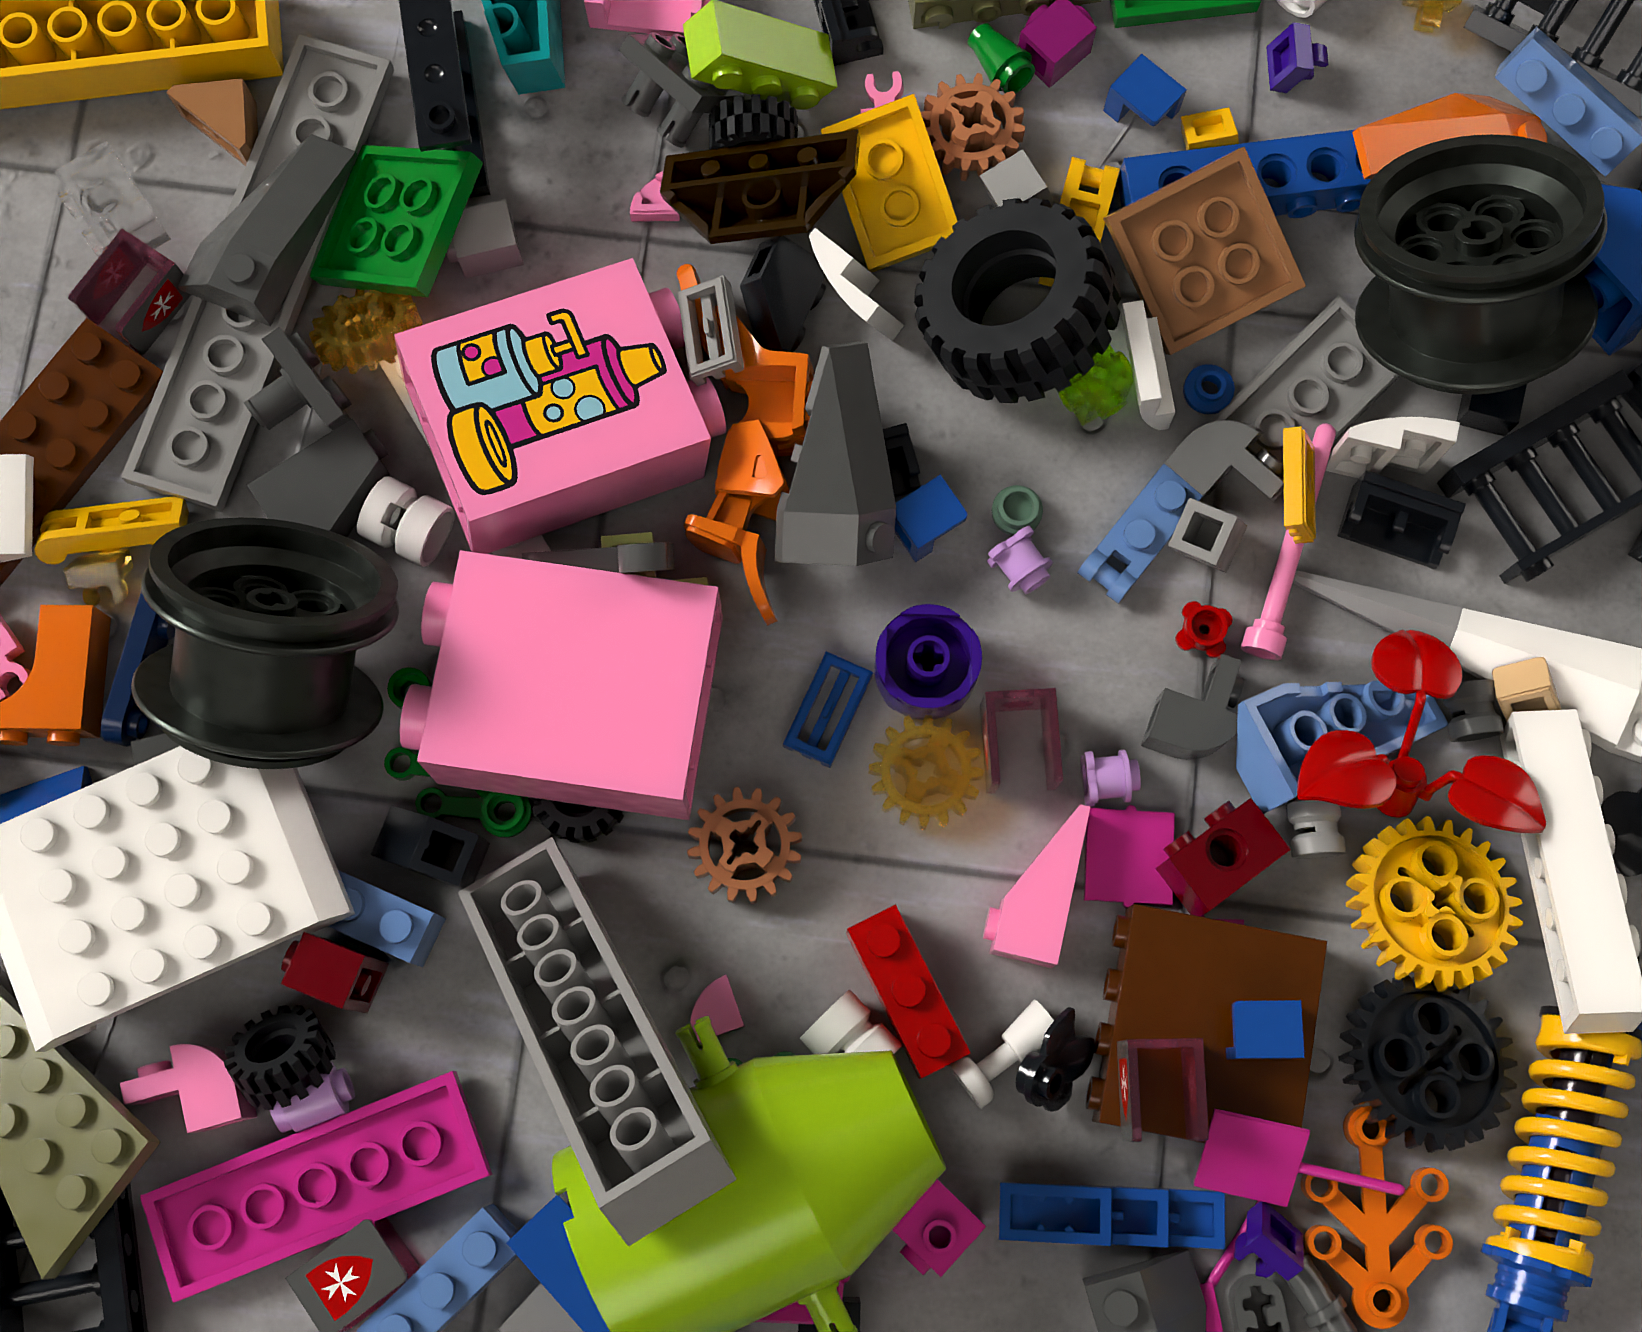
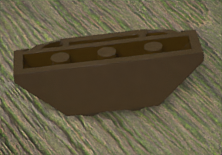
M858 130L667 155L660 194L663 200L710 244L807 233L857 174L860 134Z

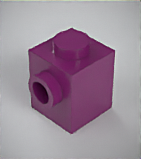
M1056 0L1049 7L1046 4L1041 5L1032 13L1026 22V27L1020 32L1018 46L1031 54L1032 63L1035 66L1034 74L1050 88L1091 53L1097 26L1083 7L1074 6L1069 0Z

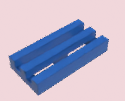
M826 651L783 742V747L790 751H797L802 756L810 760L819 761L822 765L831 768L873 677V672ZM831 667L839 669L840 673L807 743L799 740L798 738ZM850 675L859 679L826 750L823 751L817 748Z

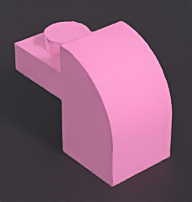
M192 1044L169 1046L174 1068H172L170 1060L137 1068L138 1078L120 1083L124 1105H143L179 1094L187 1133L207 1132L257 1117L255 1107L245 1100L225 1068L224 1060L228 1059L225 1051L216 1047Z

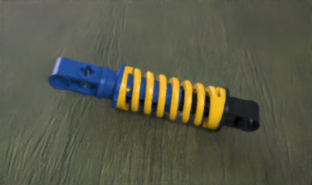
M1558 1006L1541 1007L1539 1013L1541 1029L1536 1037L1535 1044L1537 1050L1548 1059L1534 1061L1529 1065L1528 1072L1530 1078L1542 1088H1531L1522 1094L1521 1101L1523 1107L1535 1115V1117L1518 1119L1515 1122L1514 1129L1516 1135L1526 1142L1528 1146H1515L1507 1154L1509 1164L1520 1171L1521 1175H1508L1502 1178L1500 1183L1502 1193L1513 1200L1514 1205L1502 1204L1494 1208L1493 1217L1495 1222L1506 1230L1505 1232L1501 1231L1500 1235L1489 1236L1486 1239V1243H1482L1481 1247L1482 1253L1498 1263L1496 1268L1498 1271L1494 1277L1495 1283L1493 1285L1488 1284L1485 1293L1487 1297L1497 1302L1496 1307L1493 1309L1487 1332H1553V1321L1567 1322L1569 1310L1565 1309L1566 1306L1564 1304L1567 1302V1292H1569L1570 1287H1591L1593 1279L1590 1278L1594 1263V1255L1586 1249V1243L1580 1242L1581 1235L1595 1237L1601 1233V1223L1586 1215L1588 1205L1603 1207L1608 1203V1194L1604 1190L1593 1186L1595 1175L1608 1178L1614 1175L1616 1169L1612 1161L1600 1157L1602 1145L1618 1148L1623 1140L1619 1132L1599 1126L1598 1123L1600 1114L1619 1119H1625L1629 1114V1107L1626 1103L1607 1098L1605 1093L1607 1085L1625 1090H1632L1635 1087V1077L1632 1074L1613 1069L1612 1064L1629 1066L1630 1060L1636 1061L1642 1058V1030L1636 1028L1633 1032L1564 1034Z

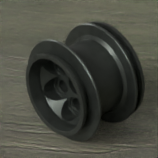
M1493 134L1461 136L1433 142L1409 151L1384 166L1371 179L1362 194L1354 229L1355 245L1358 254L1368 269L1376 275L1360 295L1355 312L1356 330L1364 348L1379 364L1395 374L1426 388L1453 394H1489L1514 389L1552 373L1567 364L1587 345L1595 331L1598 320V302L1595 292L1581 273L1601 250L1607 233L1604 192L1598 177L1587 164L1562 148L1535 139Z
M238 517L199 521L178 527L166 533L155 542L150 551L149 566L142 576V594L148 605L162 619L175 627V637L173 644L161 648L140 663L134 672L131 689L139 709L148 719L159 726L172 741L196 755L228 765L256 769H289L328 760L341 753L347 747L365 739L376 729L382 719L384 710L381 693L373 681L354 664L356 650L382 639L394 628L398 620L399 604L396 599L398 580L391 566L382 557L368 547L340 534L301 523L266 518Z

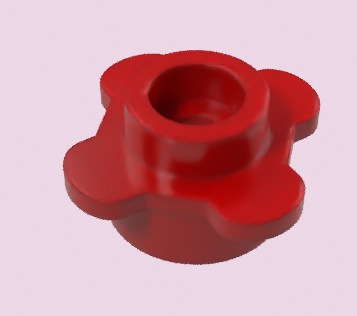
M1196 601L1187 603L1181 611L1184 618L1182 630L1175 636L1177 646L1184 651L1193 648L1205 651L1211 658L1219 657L1226 651L1224 637L1233 621L1231 614L1226 609H1218L1210 605L1201 606ZM1201 625L1208 627L1207 634H1202L1199 631Z

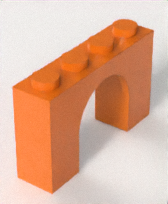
M40 605L36 651L32 670L24 684L13 695L0 702V744L24 746L28 745V737L47 738L46 743L51 745L79 746L80 738H100L111 617L93 605Z

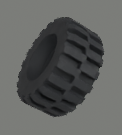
M1021 198L1003 200V206L996 208L988 204L977 209L978 215L966 221L963 217L952 226L954 232L946 239L941 236L933 246L932 252L934 256L932 260H925L919 274V278L923 283H918L915 288L914 304L917 307L915 318L919 330L924 335L923 339L953 381L962 389H969L974 396L984 400H992L995 395L999 403H1018L1019 397L1023 396L1030 402L1045 398L1044 392L1053 388L1060 392L1071 385L1069 380L1078 373L1084 376L1095 365L1093 357L1096 353L1103 355L1112 340L1108 330H1115L1119 322L1121 313L1118 308L1121 300L1120 286L1115 278L1116 274L1092 227L1083 217L1076 216L1073 209L1059 203H1054L1051 206L1049 200L1030 198L1028 203H1023ZM1035 277L1055 279L1046 298L1028 315L1008 324L995 326L981 325L983 316L991 302L1009 286Z

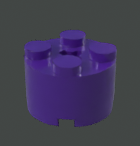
M922 604L901 612L882 631L876 646L874 663L875 681L887 706L904 716L917 720H935L946 717L961 709L972 694L981 670L982 648L980 640L973 628L971 629L960 618V615L950 608L934 604ZM922 655H931L932 663L935 664L933 671H923L922 664H919Z

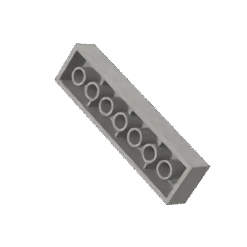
M553 837L458 892L597 1205L628 1246L632 1245L737 1180L580 880Z

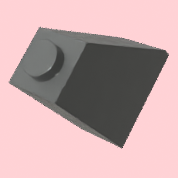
M352 418L246 485L268 519L310 525L348 537L358 522L360 511L370 491L383 477L390 476V473L381 461L382 458L389 454L372 428L362 433Z

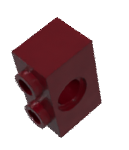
M1252 798L1237 808L1230 801H1227L1204 818V821L1210 827L1197 838L1188 830L1163 849L1169 858L1155 869L1190 915L1202 916L1211 911L1291 850ZM1211 843L1219 844L1226 850L1229 857L1227 867L1217 864L1210 855Z
M303 932L300 941H293L285 953L281 970L286 973L281 985L338 1008L368 1014L389 963L332 940Z

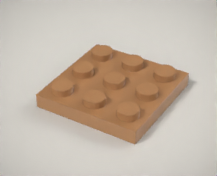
M1245 147L1238 148L1103 218L1140 300L1144 302V308L1148 317H1157L1162 346L1166 355H1172L1306 287Z

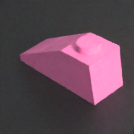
M1080 804L1001 900L999 909L989 908L983 933V939L992 941L989 954L1048 968L1058 965L1090 806Z

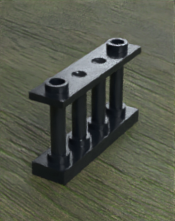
M399 0L419 149L421 152L431 150L472 152L483 162V165L469 198L491 195L466 21L462 10L453 12L451 0Z
M1496 0L1494 3L1489 2L1485 9L1475 5L1463 28L1511 52L1536 26L1552 41L1557 43L1560 37L1556 33L1576 0H1553L1539 25L1533 24L1529 31L1511 23L1515 17L1512 11L1518 0ZM1611 0L1583 47L1577 46L1574 53L1563 48L1561 49L1632 113L1642 117V47L1628 69H1621L1618 76L1600 67L1604 61L1600 57L1635 1Z
M1623 369L1453 466L1437 482L1447 498H1451L1465 490L1469 497L1475 495L1518 559L1515 564L1499 575L1504 584L1520 575L1523 576L1526 582L1536 578L1554 566L1550 557L1642 504V489L1624 500L1620 498L1577 435L1581 432L1577 425L1590 417L1595 424L1601 422L1642 481V443L1619 411L1623 407L1619 399L1634 387ZM1547 442L1553 448L1559 446L1603 512L1580 525L1536 462L1535 458L1539 455L1535 449ZM1505 466L1511 472L1517 471L1561 535L1538 550L1492 484L1496 481L1493 473Z
M131 1183L127 1185L89 1235L92 1240H95L97 1262L93 1265L92 1269L60 1275L56 1279H40L20 1284L16 1250L26 1248L27 1245L19 1227H13L12 1212L0 1187V1332H24L22 1306L95 1292L99 1297L101 1296L104 1319L101 1320L97 1327L72 1332H148Z

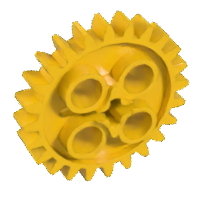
M1430 816L1424 817L1416 826L1409 818L1404 819L1395 829L1389 825L1377 834L1378 839L1373 838L1362 847L1366 855H1360L1351 864L1360 874H1355L1346 881V886L1359 892L1358 895H1355L1346 902V907L1359 910L1362 915L1350 924L1351 928L1358 930L1367 929L1369 933L1361 947L1368 949L1378 946L1381 953L1377 958L1376 965L1380 967L1391 960L1395 962V979L1398 981L1413 972L1416 988H1423L1430 984L1433 979L1438 992H1443L1452 987L1453 983L1459 990L1473 984L1474 979L1480 982L1493 974L1491 968L1496 969L1508 961L1504 952L1518 944V941L1508 932L1523 926L1522 920L1509 914V911L1523 904L1522 899L1507 895L1506 889L1514 885L1517 880L1514 877H1501L1498 873V870L1506 863L1505 858H1497L1490 861L1486 854L1490 849L1491 843L1486 841L1475 847L1471 844L1473 829L1467 828L1456 836L1454 835L1452 820L1449 819L1440 824L1436 830ZM1422 858L1432 863L1436 875L1427 871L1423 865ZM1398 869L1401 870L1402 876L1398 874ZM1390 893L1395 894L1402 900L1405 912L1394 906ZM1464 895L1471 898L1475 903L1477 913L1470 910L1465 904ZM1433 900L1436 902L1435 906L1431 903ZM1432 931L1437 932L1444 939L1446 950H1443L1434 942Z

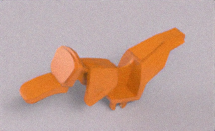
M684 264L678 268L676 276L679 280L681 291L701 284L694 266ZM698 298L695 299L701 347L708 360H710L703 327L701 299ZM715 306L722 355H725L718 306ZM736 316L744 370L735 373L731 368L725 370L726 377L720 378L726 390L730 388L732 392L747 394L749 406L743 419L736 424H732L731 429L727 432L717 468V478L715 480L716 498L706 518L689 514L683 526L687 539L699 550L735 564L743 562L751 595L768 626L778 621L770 603L764 580V563L767 548L760 535L748 532L747 528L752 514L776 521L777 506L781 492L789 493L790 491L778 463V456L792 455L795 444L803 445L810 420L805 406L815 372L809 354L771 351L763 348Z

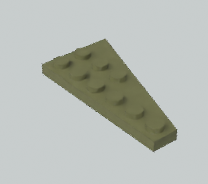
M0 984V1187L42 1280L56 1279L161 1141L63 1045H59L46 1052H36L18 1001Z

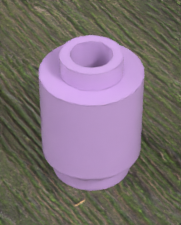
M332 1063L333 1068L330 1074H320L324 1082L318 1089L312 1085L306 1088L309 1096L300 1100L298 1095L291 1097V1105L284 1108L276 1101L274 1109L270 1110V1113L279 1131L284 1133L293 1129L298 1133L348 1113L349 1100L355 1098V1091L345 1068L337 1070Z

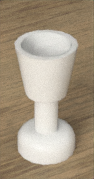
M1034 999L1002 1034L1004 1044L977 1064L965 1056L948 1065L959 1083L980 1109L989 1104L993 1099L994 1090L989 1082L1016 1061L1021 1063L1030 1052L1036 1051L1040 1053L1044 1035L1054 1020L1044 1007Z

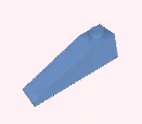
M1379 680L1357 685H1342V682H1326L1321 686H1300L1299 683H1283L1240 702L1237 714L1236 769L1252 800L1262 813L1265 814L1297 799L1298 776L1305 755L1312 744L1320 736L1328 732L1348 730L1363 734L1373 743L1376 755H1389L1399 750L1415 703V693H1397L1384 686ZM1426 695V703L1413 743L1448 725L1445 716L1432 696Z

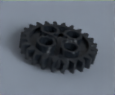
M1409 975L1399 981L1394 977L1392 978V983L1386 979L1373 986L1375 993L1370 991L1360 996L1357 1000L1362 1009L1357 1008L1346 1016L1356 1029H1349L1340 1033L1339 1037L1344 1042L1353 1046L1352 1051L1338 1056V1059L1354 1067V1073L1347 1075L1342 1080L1344 1084L1359 1085L1361 1092L1355 1096L1352 1103L1354 1106L1367 1102L1370 1104L1372 1110L1366 1120L1369 1125L1384 1119L1387 1121L1385 1138L1391 1139L1400 1136L1404 1132L1406 1148L1412 1149L1421 1146L1424 1141L1428 1153L1443 1150L1444 1145L1449 1151L1465 1147V1140L1469 1144L1484 1139L1483 1130L1487 1131L1500 1125L1494 1113L1509 1110L1512 1106L1500 1093L1517 1088V1084L1513 1080L1504 1076V1070L1518 1066L1516 1060L1503 1057L1501 1049L1508 1047L1513 1041L1512 1038L1496 1036L1494 1030L1500 1026L1503 1019L1501 1017H1494L1488 1020L1485 1018L1483 1013L1489 1002L1486 998L1474 1004L1469 1002L1470 986L1460 990L1457 988L1453 992L1451 987L1443 992H1438L1434 982L1432 983L1431 981L1430 984L1418 989L1415 986L1414 976L1411 979ZM1419 1012L1423 1013L1430 1021L1431 1033L1425 1031L1420 1025ZM1453 1028L1457 1030V1037L1429 1060L1430 1055L1428 1051L1441 1046L1447 1040L1446 1038L1451 1034ZM1385 1047L1395 1054L1398 1061L1397 1070H1394L1387 1063L1384 1055ZM1459 1052L1468 1059L1471 1067L1470 1074L1461 1067L1458 1059ZM1427 1062L1426 1067L1429 1071L1414 1076L1401 1095L1398 1092V1086L1406 1077L1415 1073ZM1426 1088L1436 1097L1438 1103L1436 1112L1426 1102Z

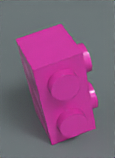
M937 1179L892 1230L906 1243L899 1252L923 1276L932 1268L942 1277L986 1226Z

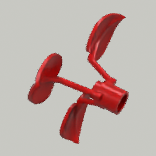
M1402 629L1384 637L1376 645L1371 658L1372 670L1376 678L1384 686L1401 694L1415 693V703L1397 758L1389 762L1387 755H1376L1373 743L1363 734L1348 730H1335L1320 736L1312 744L1305 755L1298 776L1297 797L1299 800L1325 801L1357 809L1377 807L1385 815L1395 818L1409 815L1419 798L1424 801H1430L1436 791L1453 783L1448 791L1450 804L1457 812L1473 822L1504 831L1529 834L1542 833L1546 827V819L1536 786L1529 775L1517 764L1497 756H1474L1466 762L1463 773L1451 770L1430 784H1427L1424 766L1415 758L1409 757L1426 703V695L1440 699L1451 698L1459 689L1462 681V668L1455 653L1438 638L1420 631H1404Z

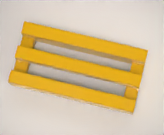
M1302 426L1283 428L1284 527L1286 530H1289V535L1293 537L1295 544L1311 543L1316 539L1315 447Z

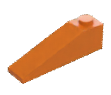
M1464 93L1450 94L1361 126L1352 132L1363 177L1370 180L1384 166L1401 155L1418 147L1445 139L1493 134L1519 136L1547 143V133L1538 116L1490 96Z

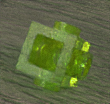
M1110 344L1103 355L1096 353L1093 357L1095 365L1084 376L1080 373L1076 374L1069 380L1071 385L1058 392L1064 406L1070 412H1074L1082 426L1098 417L1106 419L1120 411L1127 404L1126 398L1134 382L1131 364L1121 351L1115 352Z

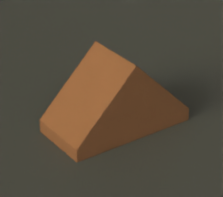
M243 78L173 85L166 93L181 116L246 166L258 137L257 103Z

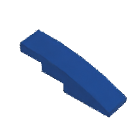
M1000 1182L999 1240L1101 1246L1128 1245L1164 1248L1173 1246L1225 1249V1193L1210 1190Z

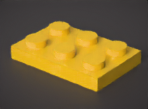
M915 94L820 129L822 134L851 130L859 131L860 146L857 174L845 187L842 194L867 268L871 273L932 251L933 246L941 236L946 239L954 232L952 226L958 220Z

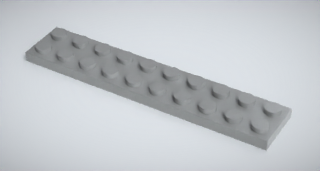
M299 34L225 218L310 134L356 151L358 155L362 145L366 144L394 72L391 60ZM351 171L271 327L193 296L121 475V478L126 483L170 497L183 498L187 502L223 512L257 425V420L247 409L244 402L274 381L280 365L262 341V338L278 327L291 336L313 280L310 277L311 270Z

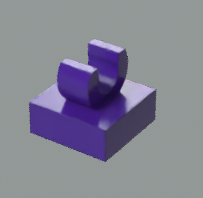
M1293 22L1266 46L1270 91L1287 93L1300 81L1311 80L1314 77V66L1326 67L1329 65L1327 46L1312 43L1310 25Z
M1260 1201L1247 1211V1229L1235 1241L1234 1258L1241 1261L1248 1254L1255 1253L1259 1257L1256 1260V1276L1267 1278L1276 1271L1289 1281L1304 1269L1303 1233L1268 1203Z

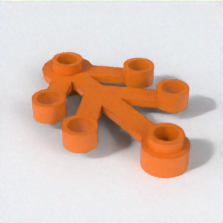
M1355 1107L1344 1118L1343 1132L1347 1141L1359 1149L1360 1175L1385 1181L1383 1147L1390 1140L1385 1138L1387 1121L1384 1119L1378 1121L1379 1132L1375 1138L1369 1139L1364 1135L1362 1126L1368 1118L1372 1107ZM1422 1167L1417 1169L1411 1176L1410 1186L1388 1211L1386 1209L1385 1192L1361 1187V1211L1338 1189V1182L1326 1179L1328 1183L1327 1191L1323 1195L1317 1196L1311 1190V1180L1314 1176L1303 1174L1300 1183L1303 1194L1312 1201L1320 1202L1365 1246L1366 1269L1341 1248L1340 1235L1329 1226L1314 1225L1306 1231L1304 1235L1306 1251L1311 1256L1324 1260L1353 1288L1352 1306L1357 1316L1364 1323L1379 1329L1396 1326L1404 1319L1409 1308L1407 1288L1432 1259L1440 1260L1450 1254L1453 1248V1239L1449 1231L1442 1226L1434 1224L1422 1225L1414 1235L1415 1244L1391 1269L1389 1246L1428 1202L1440 1201L1447 1195L1449 1190L1447 1177L1436 1168ZM1427 1174L1433 1175L1437 1180V1189L1431 1195L1424 1193L1421 1187V1181ZM1432 1231H1436L1441 1237V1246L1435 1252H1430L1425 1245L1426 1236ZM1320 1232L1328 1233L1331 1239V1246L1324 1253H1319L1314 1246V1239ZM1385 1289L1390 1296V1303L1386 1309L1377 1310L1373 1303V1297L1377 1291Z

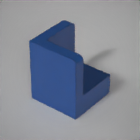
M1141 54L1110 86L1103 111L1118 123L1131 109L1149 125L1156 126L1165 115L1171 119L1175 117L1180 111L1187 89Z
M940 474L895 503V534L916 563L933 551L936 539L965 522L968 514Z
M1301 1000L1236 1001L1232 1004L1234 1047L1226 1048V1059L1305 1058Z

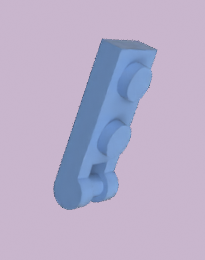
M1163 464L1097 548L1085 560L1077 573L1089 582L1092 579L1096 580L1108 589L1106 595L1119 604L1172 537L1188 499L1192 498L1200 502L1203 496L1177 473ZM1111 555L1128 566L1122 573H1119L1106 563Z

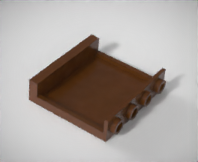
M1137 904L1126 908L1125 916L1117 915L1115 919L1111 945L1112 947L1119 948L1116 969L1108 968L1103 989V1000L1111 1001L1108 1023H1099L1095 1038L1094 1053L1102 1055L1099 1077H1090L1086 1095V1109L1094 1110L1092 1122L1121 1127L1117 1041L1127 1040L1132 1129L1205 1143V1140H1198L1195 1137L1190 1040L1203 1038L1208 1129L1214 1108L1302 1128L1328 941ZM1301 1000L1305 1058L1226 1059V1048L1234 1047L1232 1004L1234 1002Z

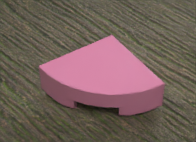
M663 171L656 174V178L648 182L640 192L634 195L630 207L631 222L680 221V215L663 200L660 194Z
M727 975L709 984L700 994L693 1007L690 1023L700 1043L701 1041L694 1025L696 1024L695 1020L704 1016L710 1017L716 1036L745 1027Z

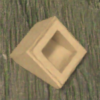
M1536 657L1493 669L1492 676L1496 698L1506 722L1512 712L1562 710L1547 661L1544 657Z

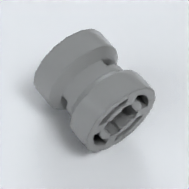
M1302 800L1286 805L1287 818L1294 825L1295 836L1290 841L1292 858L1311 859L1346 854L1345 838L1338 833L1337 825L1338 820L1342 817L1340 805L1317 800Z

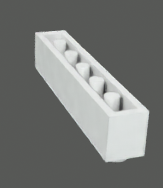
M1577 709L1512 712L1504 727V733L1500 735L1504 759L1520 766L1532 779L1538 791L1546 819V827L1542 833H1521L1564 1034L1633 1032L1642 1022V976L1637 959L1640 952V939L1636 927L1629 925L1625 910L1627 885L1623 875L1616 873L1613 860L1615 836L1612 827L1604 823L1601 811L1603 787L1600 778L1593 776L1589 761L1592 750L1590 734L1587 729L1581 728Z

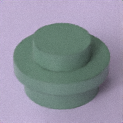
M1021 485L1009 486L1001 490L995 497L991 509L992 519L1002 532L1011 536L1026 526H1030L1034 531L1042 519L1043 505L1039 496L1030 488Z

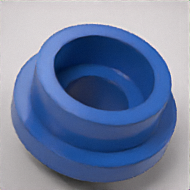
M1212 364L1200 365L1194 368L1186 377L1183 385V395L1187 404L1202 414L1219 413L1229 405L1235 392L1234 382L1230 374L1223 368ZM1205 381L1214 383L1218 388V392L1215 394L1206 393L1202 389L1201 383Z

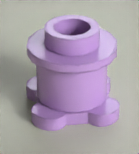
M1030 526L1022 528L1006 541L996 545L988 553L990 558L987 560V563L991 568L999 565L1010 581L1008 588L1011 592L1022 589L1025 594L1031 593L1050 578L1047 570L1053 562L1050 557L1043 558L1032 543L1033 539L1031 536L1034 534V531Z
M1119 750L1118 756L1094 758L1092 751H1087L1080 757L1086 806H1095V803H1098V799L1122 797L1124 802H1131L1132 791L1140 790L1141 778L1137 759L1129 760L1126 750Z

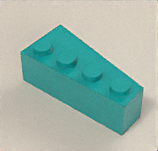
M481 0L501 65L518 95L566 88L561 1Z

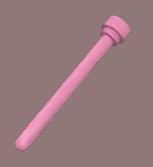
M1328 423L1321 424L1316 428L1312 441L1315 447V505L1336 436L1335 428ZM1286 530L1261 618L1255 619L1253 626L1246 628L1241 649L1244 652L1267 660H1281L1287 638L1283 635L1285 627L1281 625V621L1304 543L1295 544L1293 537L1289 535V530Z

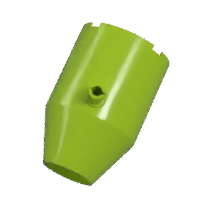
M709 1016L695 1020L694 1028L701 1043L691 1023L686 1024L678 1029L675 1034L680 1039L698 1077L693 1081L695 1086L689 1089L737 1180L628 1246L599 1209L571 1145L557 1151L552 1159V1178L555 1193L558 1196L567 1191L574 1218L564 1222L563 1225L581 1274L610 1332H734L790 1304L798 1302L799 1305H806L818 1332H837L833 1323L838 1332H858L836 1289L839 1286V1281L851 1276L946 1170L936 1141L896 1057L890 1050L754 1057L737 1065L735 1061H728L711 1025Z

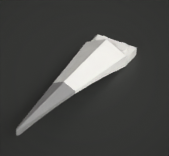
M1296 570L1292 584L1391 633L1402 629L1404 631L1415 630L1438 638L1455 653L1462 670L1481 680H1493L1492 671L1496 667L1536 657H1544L1547 661L1562 710L1577 709L1581 728L1588 730L1591 742L1610 753L1642 763V648Z

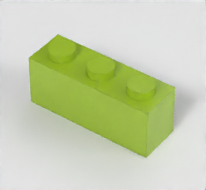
M719 0L709 1L683 24L691 79L713 84L719 89H731L750 95L760 94L761 100H766L768 96L777 97V102L785 100L790 103L791 107L798 110H807L816 106L823 97L838 87L827 33Z

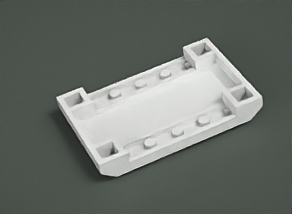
M179 746L0 824V954L36 1052H46L97 1029L96 1025L297 935L302 936L303 932L312 934L355 914L297 768L256 769L233 766L204 758Z

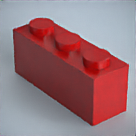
M896 904L847 928L846 935L899 1041L903 1044L902 1047L918 1079H922L971 1054Z

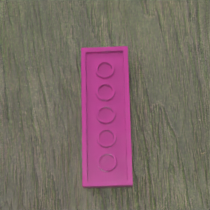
M451 1071L140 1195V1199L172 1301L175 1303L340 1237L365 1219L370 1220L372 1223L493 1174L457 1071Z

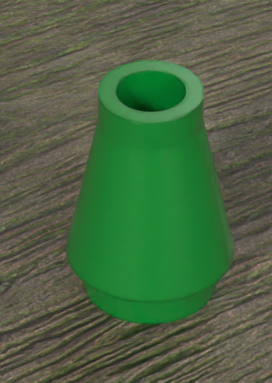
M988 23L981 24L972 31L967 41L968 46L974 51L990 82L992 83L996 79L1000 80L999 91L1004 93L1014 91L1016 94L1026 87L1035 73L1031 54L995 31Z

